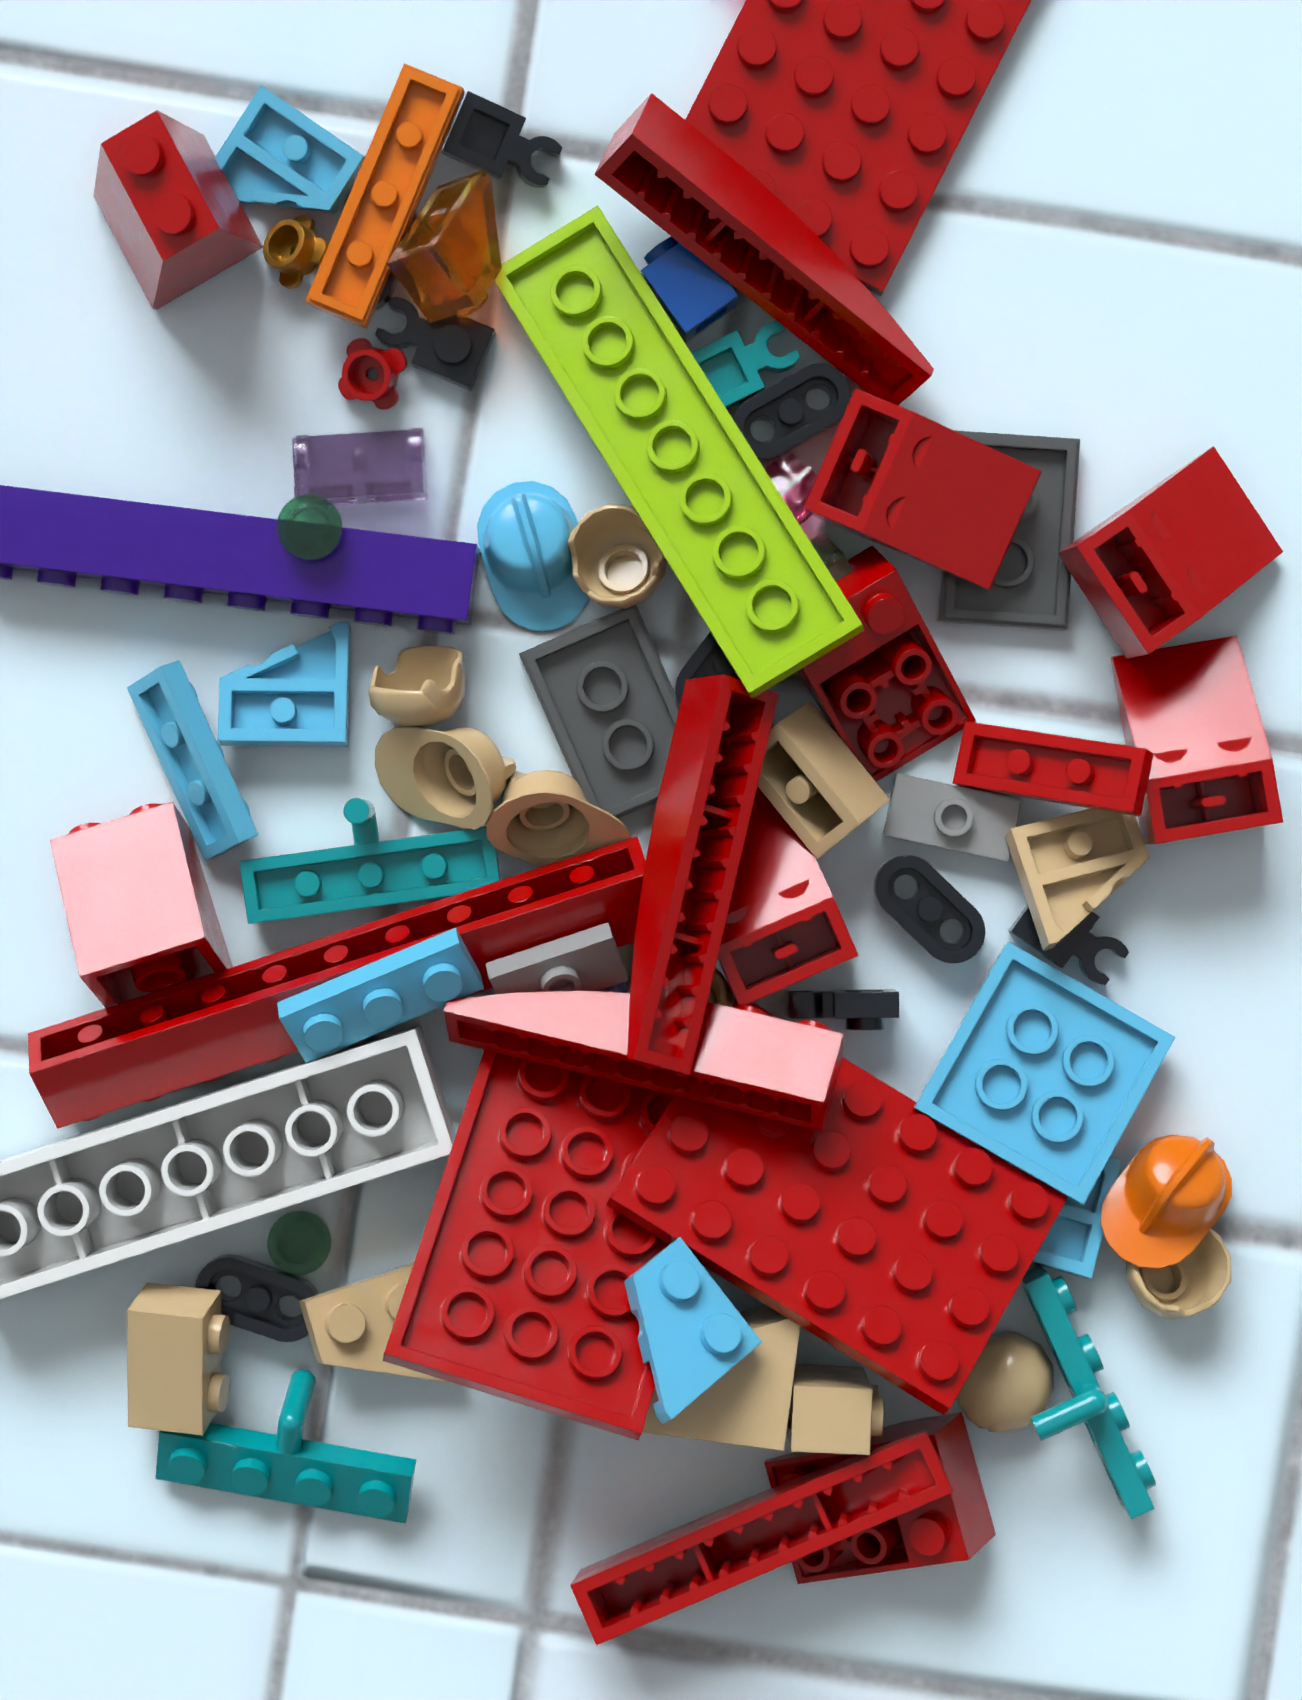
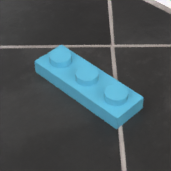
M180 660L160 666L128 686L127 690L204 860L207 861L222 855L258 836L250 816L249 807L239 793L225 762L223 750L211 731L198 702L196 690L189 682Z
M453 928L277 1002L280 1021L303 1059L308 1063L446 1005L447 1001L463 998L483 990L484 986L480 971L457 929Z

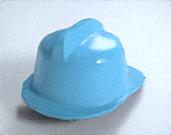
M535 481L514 482L492 495L483 506L477 523L478 543L493 595L501 611L518 626L533 631L557 630L574 621L585 608L589 597L580 590L572 575V561L568 539L570 533L578 524L576 515L568 500L557 490Z

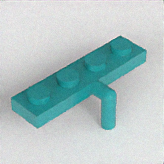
M360 798L350 799L343 809L345 818L352 825L354 845L239 861L248 924L454 896L501 880L497 849L487 839L486 827H480L476 830L465 829L379 841L374 805L370 801Z
M1041 1265L1028 1270L1021 1281V1285L1072 1395L1071 1399L1030 1417L1040 1441L1084 1422L1119 1502L1129 1517L1133 1519L1155 1509L1147 1492V1489L1156 1486L1155 1479L1142 1452L1138 1450L1131 1454L1129 1453L1120 1431L1129 1428L1130 1424L1116 1394L1111 1392L1105 1395L1096 1380L1094 1373L1103 1370L1104 1367L1089 1335L1085 1334L1078 1338L1068 1315L1078 1310L1063 1277L1059 1276L1051 1280L1050 1275Z
M297 1370L292 1373L278 1420L277 1435L214 1423L209 1424L203 1436L160 1431L155 1479L406 1524L417 1459L302 1439L304 1423L316 1378L307 1370Z

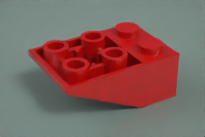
M855 388L803 508L818 519L982 588L991 590L1042 471L913 411Z
M1212 446L1057 554L1126 658L1130 659L1150 654L1195 623L1283 553V550L1215 447Z
M872 545L829 571L861 621L864 631L797 672L830 726L875 782L964 729L965 721L976 722V719L897 569Z
M1237 635L1159 648L1148 655L1127 659L1125 655L1110 657L1125 745L1146 748L1154 753L1141 817L1138 816L1139 827L1145 844H1160L1283 823L1273 758Z
M757 787L718 953V960L738 1005L749 1004L859 956L816 858L759 787Z
M962 1412L893 1424L883 1427L882 1436H871L870 1450L927 1429L954 1492L792 1561L797 1584L970 1560L996 1535ZM793 1452L768 1459L764 1462L770 1486L773 1488L856 1456V1454Z

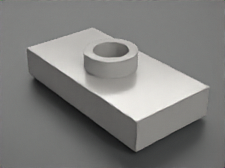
M896 773L883 836L1009 862L1010 850L1005 835L1011 828L1016 827L1022 800Z
M608 922L485 963L489 980L496 995L516 992L598 991L628 981L623 961Z

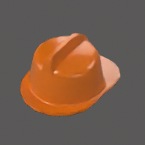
M1174 1134L1155 1138L1138 1152L1112 1184L1101 1206L1100 1225L1107 1244L1121 1259L1139 1268L1162 1269L1178 1264L1194 1251L1224 1213L1232 1197V1178L1224 1160L1214 1151L1215 1143L1208 1137L1201 1141L1194 1137Z

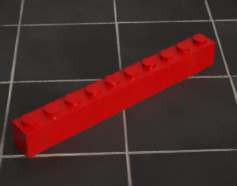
M638 836L28 1033L29 1075L57 1129L80 1121L96 1119L102 1114L142 1101H152L164 1094L201 1082L214 1081L223 1075L263 1062H272L282 1058L284 1055L297 1052V1047L279 1019L277 1002L453 928L457 929L481 973L484 989L473 994L493 988L485 963L607 922L609 923L617 948L627 944H634L645 867V858Z

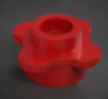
M365 338L351 341L346 349L348 357L343 364L342 377L338 382L340 393L348 400L373 401L375 406L381 410L394 407L399 400V394L396 390L399 373L403 372L407 367L405 354L398 348L383 350L373 347L370 341ZM370 368H375L378 372L375 380H371L368 377V370Z

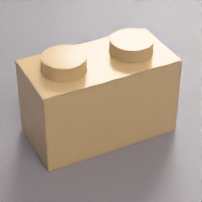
M811 701L784 718L770 730L758 787L816 859L890 801L888 796Z
M147 1282L127 1309L128 1427L203 1436L216 1413L224 1412L229 1398L230 1378L228 1374L221 1373V1355L225 1353L228 1345L230 1320L228 1316L221 1315V1290Z
M795 1364L786 1432L791 1452L870 1455L871 1436H882L884 1406L883 1397H878V1385L870 1384L864 1368L859 1366Z

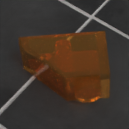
M485 170L437 186L386 263L429 323L454 315L458 318H466L477 312L487 302L489 298L487 291L502 269L492 181Z

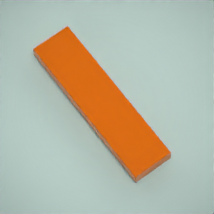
M404 63L305 300L309 306L362 328H368L465 95L463 87Z

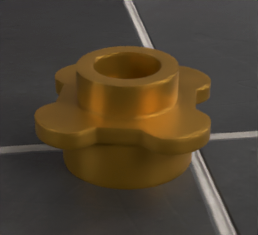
M299 215L294 219H285L278 222L268 232L264 241V258L269 265L279 270V282L288 289L297 288L302 283L303 277L312 273L321 264L329 245L324 239L318 238L314 231L315 222L307 215Z

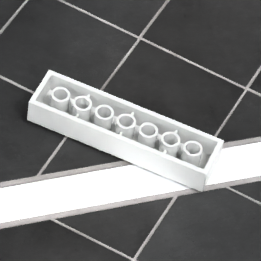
M421 1025L322 1056L308 1063L303 1062L0 1160V1299L450 1155L456 1132Z

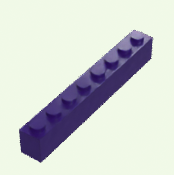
M0 485V579L12 580L13 569L38 572L37 583L75 588L77 577L101 580V591L138 596L140 585L164 587L165 599L189 603H202L203 592L228 595V607L254 611H265L266 600L291 603L290 614L319 619H328L330 608L355 611L354 622L384 627H392L393 616L418 619L417 630L454 635L456 624L471 625L480 549L477 544Z

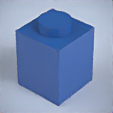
M672 236L659 243L644 257L648 265L641 270V274L685 344L736 308L738 294L730 283Z

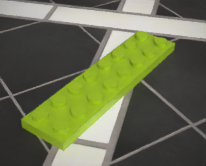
M598 205L489 272L720 649L743 683L751 699L864 631L858 616Z

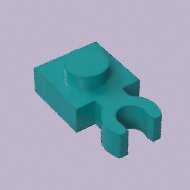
M777 320L761 327L756 335L755 342L747 346L744 345L738 331L735 330L691 352L726 409L765 390V385L759 375L760 372L764 370L774 373L785 372L793 368L799 361L800 355L797 350L789 352L782 357L774 356L769 352L767 348L769 339L778 336L785 330V327Z

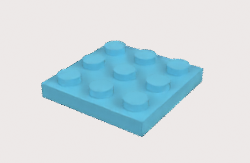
M1007 942L1003 946L913 1109L1068 1197L1067 1199L1074 1203L1084 1205L1176 1037Z

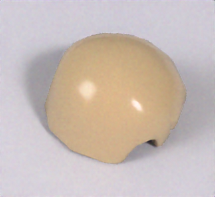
M606 504L589 511L570 533L568 547L571 554L573 578L582 592L586 593L591 600L603 607L626 609L647 600L652 596L665 576L667 561L633 506Z
M436 645L410 647L401 650L398 654L395 669L391 673L386 675L381 666L374 668L368 692L371 707L378 715L401 727H425L452 717L461 707L465 697L466 671L464 654L453 647Z
M1210 1229L1194 1251L1178 1264L1162 1269L1139 1268L1126 1261V1279L1142 1307L1166 1319L1187 1318L1199 1314L1219 1302L1231 1283V1255L1220 1235Z
M1007 1331L1004 1334L992 1336L985 1345L956 1400L966 1418L979 1428H987L990 1432L999 1433L1023 1429L1032 1424L1030 1417L1046 1410L1054 1391L1053 1364L1041 1344L1018 1332Z

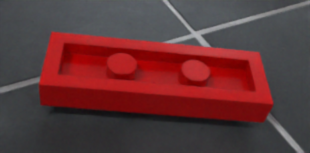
M965 721L952 783L975 790L1141 817L1154 753L1146 748Z

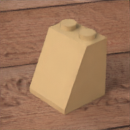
M765 1304L739 1312L762 1343L673 1419L664 1424L656 1417L653 1406L654 1403L659 1401L655 1387L642 1432L784 1451L800 1326Z

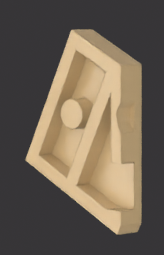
M1091 808L1011 828L1005 835L1043 951L1052 949L1150 858L1136 816Z
M414 1262L299 1301L317 1363L449 1382L383 1361L386 1345Z

